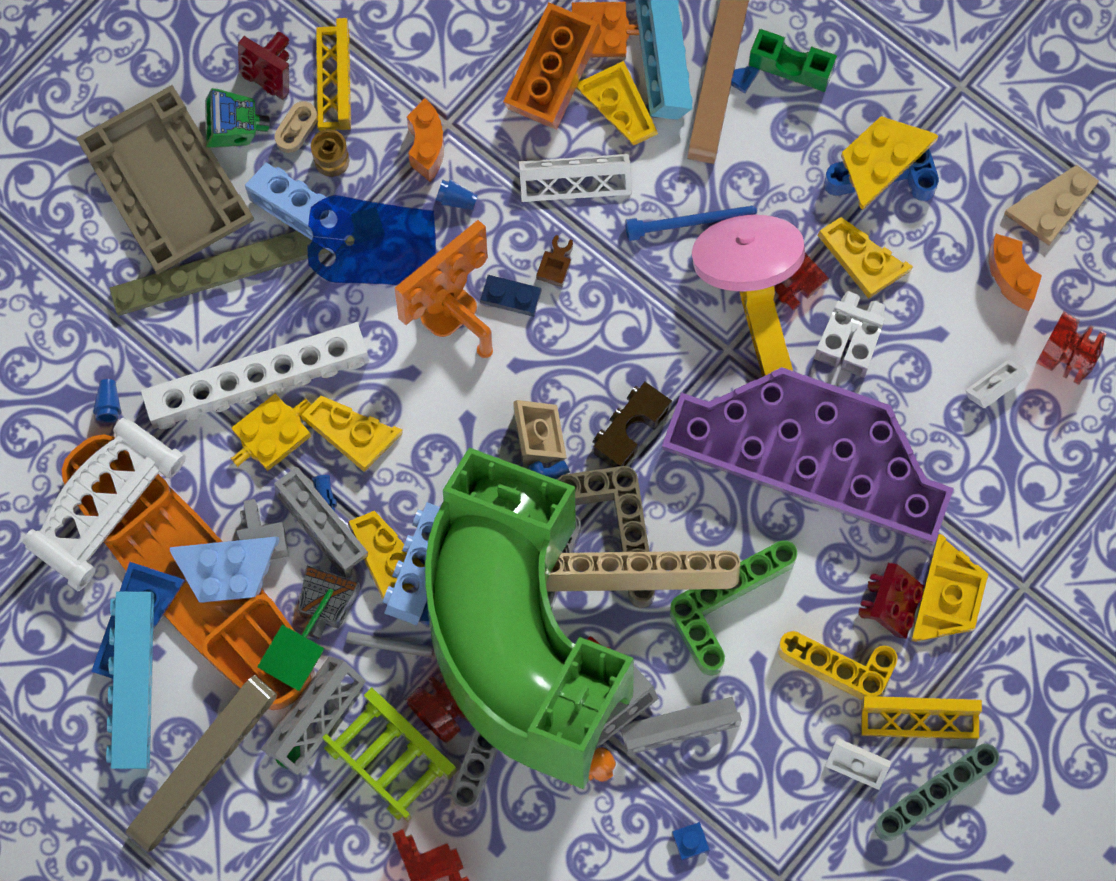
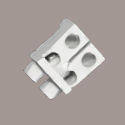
M847 291L841 301L836 303L816 349L814 359L838 368L846 344L850 340L851 342L841 369L865 378L885 321L883 317L885 305L871 301L868 310H862L857 308L860 296Z

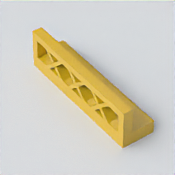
M336 18V26L316 27L318 131L327 129L351 130L349 25L347 18ZM322 35H337V43L329 49L323 44ZM330 57L337 62V69L331 75L323 69V64ZM332 82L337 86L338 94L329 99L323 93V90ZM331 107L338 112V122H324V114Z
M864 696L861 701V736L978 740L982 700ZM868 713H879L887 723L881 729H868ZM887 714L896 715L891 719ZM901 714H909L917 724L910 730H902L894 721ZM916 715L925 716L920 720ZM930 715H938L946 725L940 731H931L923 722ZM946 716L954 717L951 720H949ZM959 716H972V732H961L953 722ZM891 725L895 730H887L886 728ZM920 726L924 731H919L916 729ZM948 727H950L954 732L945 731V730H946Z

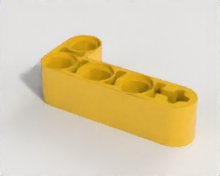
M774 286L754 291H739L762 377L781 367L793 371L774 303Z
M795 631L785 633L781 637L778 646V654L784 661L860 700L864 696H881L898 660L894 649L889 646H879L873 651L867 665L864 666ZM791 642H795L796 649H794L792 652H789L787 650L788 645H790ZM806 647L809 650L806 653L805 659H802L801 656ZM814 654H820L824 657L825 664L823 666H815L811 662L810 657ZM879 655L888 657L890 666L880 667L876 662V657ZM840 667H845L850 670L852 677L846 680L838 677L836 670ZM873 681L876 683L878 691L875 693L867 692L863 688V682Z

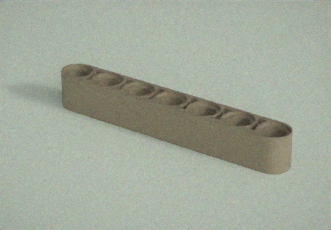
M255 675L247 680L129 825L126 834L147 853L151 852L277 698V693Z

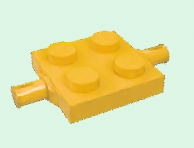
M274 393L231 428L241 440L243 449L230 458L233 463L239 467L248 458L252 457V459L259 461L268 472L311 437L310 432L300 419L302 413L311 406L310 402L305 398L297 406L291 408Z

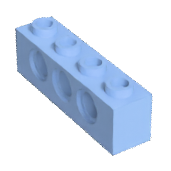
M265 163L245 184L249 201L333 254L355 231L351 219L352 216L348 210L341 206L339 208L336 207L323 194H316L309 190L304 182L293 180L280 167L274 168Z
M428 502L423 511L417 510L412 526L417 527L414 537L407 536L402 551L407 552L404 562L398 560L392 576L397 578L394 588L388 586L382 602L388 604L385 614L417 625L427 597L425 567L415 566L412 560L414 558H421L426 561L428 541L423 539L422 534L431 532L434 519L440 507ZM412 584L417 591L415 593H407L403 590L402 585Z

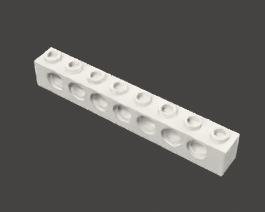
M358 322L155 385L141 390L154 429H168L176 424L175 422L185 419L193 421L210 411H225L230 405L238 402L242 404L253 402L257 399V396L263 394H278L286 387L292 385L297 387L304 386L310 383L311 379L320 376L322 378L332 377L339 370L345 368L351 370L360 368L365 362L369 361V357ZM335 348L345 350L339 357L330 355ZM310 356L318 358L317 362L313 365L304 364V360ZM282 365H289L291 367L285 374L277 373V369ZM256 373L264 375L263 379L257 383L250 381L251 376ZM228 382H235L237 384L232 391H224V385ZM200 391H209L206 399H196V395ZM172 400H182V404L178 408H169Z

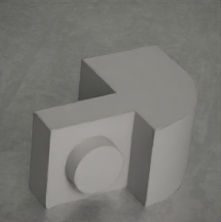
M256 500L244 501L245 510L240 511L243 528H248L236 530L239 539L279 537V544L275 546L270 560L289 557L283 523L279 522L261 526Z

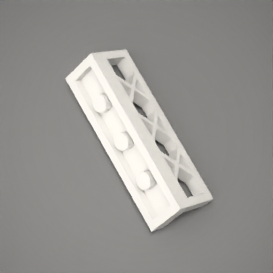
M629 154L519 161L522 202L632 194ZM625 174V187L614 188L607 181L613 175ZM588 176H593L599 181L594 189H585L580 185V182ZM559 178H566L572 183L566 191H558L552 186ZM538 180L544 187L539 193L527 194L526 181Z

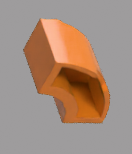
M424 98L406 117L408 130L415 137L414 145L408 152L410 166L431 182L442 165L444 137L441 120L437 111Z
M996 233L989 251L991 275L1000 287L1001 293L1010 302L1030 311L1042 275L1032 270L1025 262L1022 254L1023 241Z

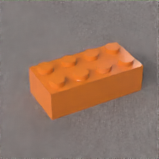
M548 2L504 98L503 103L506 108L557 130L602 32L599 23Z

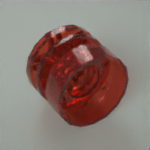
M1063 311L1036 363L1053 371L1062 362L1066 364L1063 377L1067 379L1070 371L1074 368L1078 370V373L1073 382L1080 385L1081 381L1092 372L1103 351L1107 333L1100 330L1094 341L1089 338L1094 326H1088L1083 334L1077 332L1080 319Z
M439 667L436 673L443 682L440 683L430 675L427 679L434 691L430 694L425 689L418 687L405 701L418 718L441 741L448 744L461 732L455 718L459 716L464 721L470 722L454 700Z

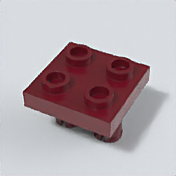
M276 32L265 47L260 46L246 36H243L238 42V67L241 76L245 80L253 81L261 86L269 95L277 96L282 100L289 94V63L287 62L289 60V53L285 50L289 45L288 37L281 32Z
M888 562L883 576L871 574L870 579L876 582L868 581V590L870 592H878L875 602L863 600L860 605L867 608L859 607L858 613L860 618L875 620L894 636L907 639L909 630L914 624V615L918 603L923 597L924 585L900 565Z

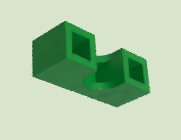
M759 28L750 51L748 66L826 92L835 68L837 55L812 46L809 52L793 50L786 45L785 37Z

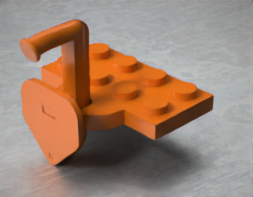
M479 220L474 222L395 287L398 319L402 323L407 325L413 319L416 320L421 317V323L439 337L449 336L462 325H465L479 337L478 355L482 358H488L493 354L491 329L475 316L477 303L463 289L467 282L468 274L475 268L478 269L483 266L488 258L486 226Z

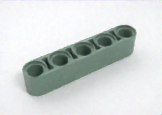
M990 744L977 746L883 812L875 823L877 836L884 841H892L990 773L999 762L998 750ZM980 752L987 753L991 758V764L988 766L981 765L977 760V754ZM954 770H964L967 773L968 780L966 782H958L954 778ZM936 785L941 787L944 791V798H933L930 794V787ZM909 802L918 804L921 811L920 815H910L906 810V804ZM885 819L893 820L897 825L896 832H886L882 827V821Z

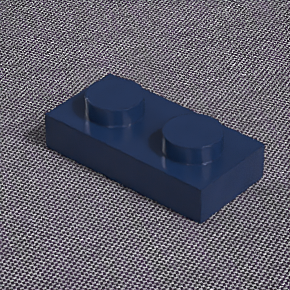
M487 275L480 302L484 305L535 317L542 288Z

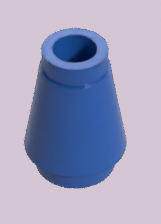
M442 179L435 200L441 202L443 206L473 211L478 195L451 179L449 182Z
M103 379L99 382L93 413L96 415L97 421L113 423L119 419V415L122 412L116 381Z

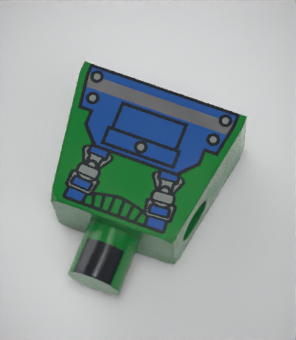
M211 88L205 99L206 147L246 146L251 143L256 131L268 132L270 117L268 115L255 114L254 99L216 88Z

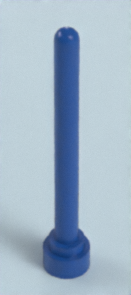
M751 205L648 222L637 220V218L625 219L628 241L640 240V237L645 236V233L720 222L743 215H756L757 208Z

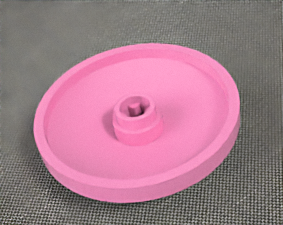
M743 215L718 222L701 233L692 248L693 266L697 275L714 287L730 291H754L779 284L791 277L800 268L805 257L804 239L801 232L793 224L767 215Z

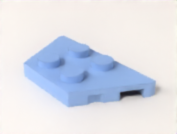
M279 537L170 547V552L199 602L256 597V595L260 594L263 586V577L268 573L271 565L269 561L275 546L279 544Z

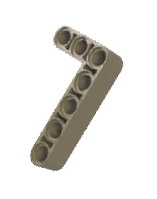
M620 466L565 474L558 478L561 482L575 486V505L614 500L622 552H650L638 476L633 468ZM622 477H627L632 481V484L629 487H621L617 481ZM599 481L604 485V488L600 491H593L589 488V484ZM631 504L635 506L637 511L632 515H627L622 512L621 508L624 505ZM629 532H637L641 539L638 542H630L625 536ZM628 590L630 602L634 606L646 608L653 603L655 590H649L650 594L646 598H639L635 595V590Z

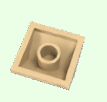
M521 400L514 401V416L523 467L537 461H541L543 464L567 459L557 405Z

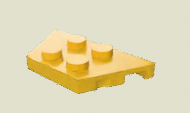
M882 116L869 126L841 154L844 166L849 172L851 185L855 188L859 199L858 204L860 208L864 210L938 140L939 136L936 133Z
M938 534L923 597L918 610L911 641L914 642L974 631L988 573L979 565L973 564L965 553L961 550L958 551L941 534Z

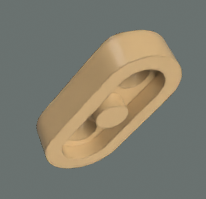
M301 101L294 104L277 128L275 141L281 151L293 153L299 150L316 125L318 116L315 107L311 103ZM304 115L309 117L306 121L299 120ZM289 137L294 138L292 143H286L285 140Z

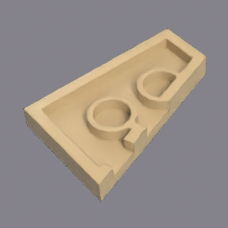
M1076 165L1006 209L1004 214L1050 246L1098 185L1099 180Z

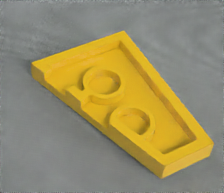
M624 61L578 82L576 88L633 146L658 134Z
M842 217L821 229L817 235L868 299L909 273L913 268L908 262L905 261L903 263L891 255L893 252L886 247L881 248L869 240L867 234Z
M320 396L307 408L301 417L303 421L363 472L403 433V429L387 426L380 423L379 419L363 416L354 412L352 408Z
M375 511L348 521V527L367 550L368 556L364 558V561L382 599H384L388 586L394 588L397 578L392 576L398 560L404 562L407 552L402 551L404 543L398 538L395 531ZM418 558L412 560L415 566L425 567ZM408 583L402 585L404 591L415 587Z

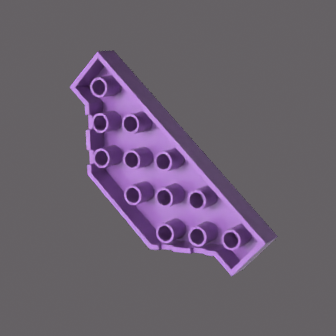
M783 367L709 402L681 392L662 444L664 451L933 545L936 541L954 490L952 487L926 478L904 431H902L891 405Z

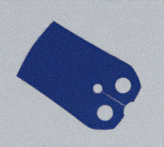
M339 195L328 196L311 206L308 227L311 228L312 234L315 237L307 245L308 266L316 274L329 282L398 285L436 254L434 210L389 205ZM325 210L333 211L337 216V223L332 228L324 227L320 221V216ZM347 235H351L354 238L353 245L349 246L345 243L344 239ZM324 248H329L335 253L336 259L331 266H325L319 261V252Z

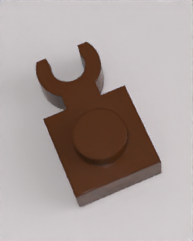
M555 235L552 240L553 253L544 252L536 279L563 288L571 265V259L565 256L572 252L573 240L569 239L568 245L561 248L558 246L559 236Z

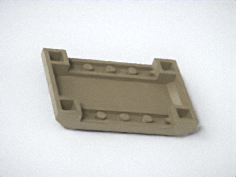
M173 85L76 137L85 156L157 275L254 221L253 215L240 194L237 193L210 148L206 147V140L194 123Z

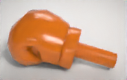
M599 747L595 750L589 772L590 781L595 778L598 781L604 782L613 777L616 761L608 749Z

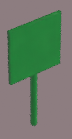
M328 589L302 635L283 624L281 625L257 668L300 692L325 650L322 646L307 639V636L333 594V589Z

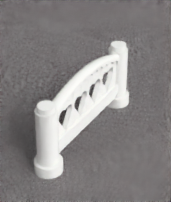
M121 418L113 429L117 433L116 438L93 454L72 475L54 501L40 531L31 529L22 541L26 549L68 579V585L76 591L82 590L95 574L96 569L87 561L159 472L168 479L172 478L181 469L186 459V456L179 450H171L130 419ZM125 450L130 454L135 472L114 471L110 469V464L113 460L118 459L119 452ZM103 473L111 474L117 494L95 493L92 491V486L94 483L100 482L99 478ZM85 495H91L99 516L74 514V508L81 504V500ZM71 517L75 520L80 539L58 538L55 532L59 527H63V522L66 518Z

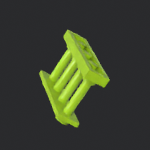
M371 687L364 694V698L368 702L365 705L366 709L335 741L328 734L322 737L327 744L324 750L335 760L340 757L389 804L386 809L398 821L404 818L409 822L412 819L411 815L406 811L409 805L437 777L441 778L444 775L450 780L457 770L444 755ZM381 715L388 722L386 725L387 729L354 761L343 748L374 717L378 718ZM402 735L409 742L407 745L408 749L375 781L364 768L395 737L399 738ZM423 755L430 762L427 766L429 769L396 801L385 788L415 757L420 758Z

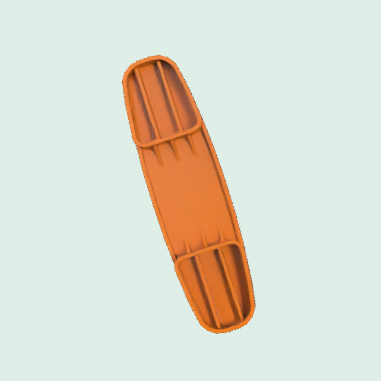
M105 434L92 436L73 449L65 458L62 466V480L64 484L93 454L114 440L115 437ZM125 450L119 452L118 459L113 460L110 464V469L114 471L135 472L130 454ZM103 473L99 478L100 482H96L92 486V491L95 493L117 494L111 474ZM158 474L103 542L125 571H127L129 562H133L186 580L170 552V547L223 541L167 484L166 480ZM85 495L78 507L85 516H99L93 497ZM186 580L164 613V616L181 635L236 688L240 690L247 680L255 675L276 692L277 698L269 707V710L284 709L293 704L314 677L315 671L313 668L299 692L257 668L281 625L283 624L294 631L279 608L262 588L260 594L256 595V597L202 603L198 601Z

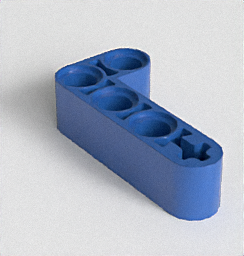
M929 149L920 156L923 160L922 163L914 162L894 181L907 179L913 197L920 201L930 200L935 195L939 183V176ZM843 161L834 163L827 169L824 188L830 195L841 196L856 192L855 188L851 185L849 172L845 168ZM926 181L931 187L923 188L918 182Z

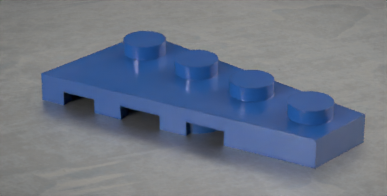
M129 562L119 592L154 593V630L186 580ZM110 616L91 672L113 679V674H109V657H114V645H110L109 634L110 628L115 627V616Z

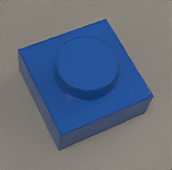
M700 822L672 831L681 861L710 851Z

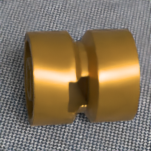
M327 129L320 131L313 137L311 152L318 172L328 177H335L344 173L349 166L350 159L343 135L336 130Z

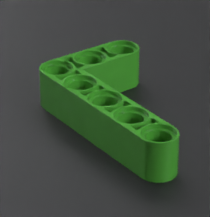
M785 540L779 541L741 561L739 575L741 586L737 589H689L672 600L670 606L671 620L702 673L709 676L716 675L722 670L725 662L724 651L704 616L793 568L797 558V549L793 543ZM786 551L790 554L791 559L787 562H782L778 560L776 553ZM755 564H760L764 566L766 573L756 575L751 571V567ZM704 591H711L715 594L716 599L709 603L703 601L700 595ZM684 604L690 608L691 612L686 616H680L676 613L675 608L678 605ZM694 629H699L703 631L705 638L701 641H694L689 633ZM708 654H714L718 657L719 663L716 666H708L703 658Z

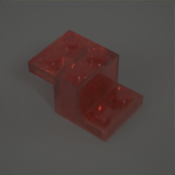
M403 829L392 833L410 881H469L468 876L461 877L459 871L464 869L457 849L450 850L448 843L420 854L412 834L406 836Z

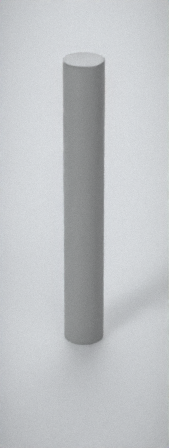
M348 632L346 643L430 658H432L434 647L353 632Z

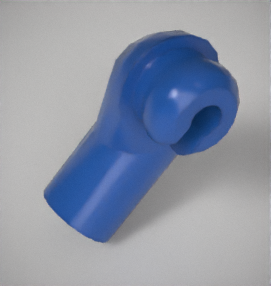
M564 460L545 469L541 461L528 466L529 470L553 479H558L562 475L570 473Z

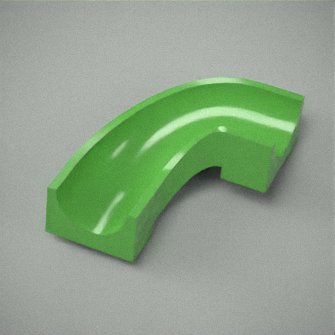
M469 447L443 489V503L434 519L426 553L425 586L431 639L438 665L458 707L472 726L491 745L509 758L531 769L584 790L589 780L590 766L598 740L610 714L618 702L629 705L633 698L634 658L581 637L578 638L576 644L572 643L561 631L551 610L546 585L552 568L576 528L575 486Z

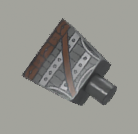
M307 565L298 607L301 617L310 621L328 589H333V594L308 634L312 638L321 639L326 625L337 629L341 626L359 595L361 587L359 582Z

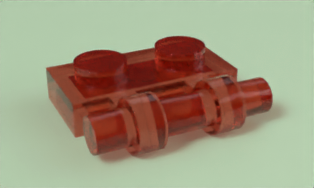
M805 253L804 261L800 268L788 278L793 284L787 288L781 282L774 285V291L779 295L778 299L794 311L801 305V302L795 297L799 291L808 299L828 283L829 278Z

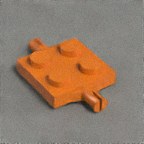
M572 2V12L598 22L602 31L590 57H626V43L629 35H639L638 24H629L626 17V2Z

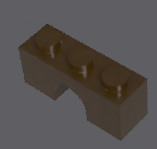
M644 381L640 388L635 386L627 396L629 402L623 409L617 408L609 420L612 422L606 431L601 429L592 441L595 444L593 446V454L612 468L627 466L638 451V444L630 439L626 433L629 426L634 423H644L655 430L671 410L672 400L646 381Z

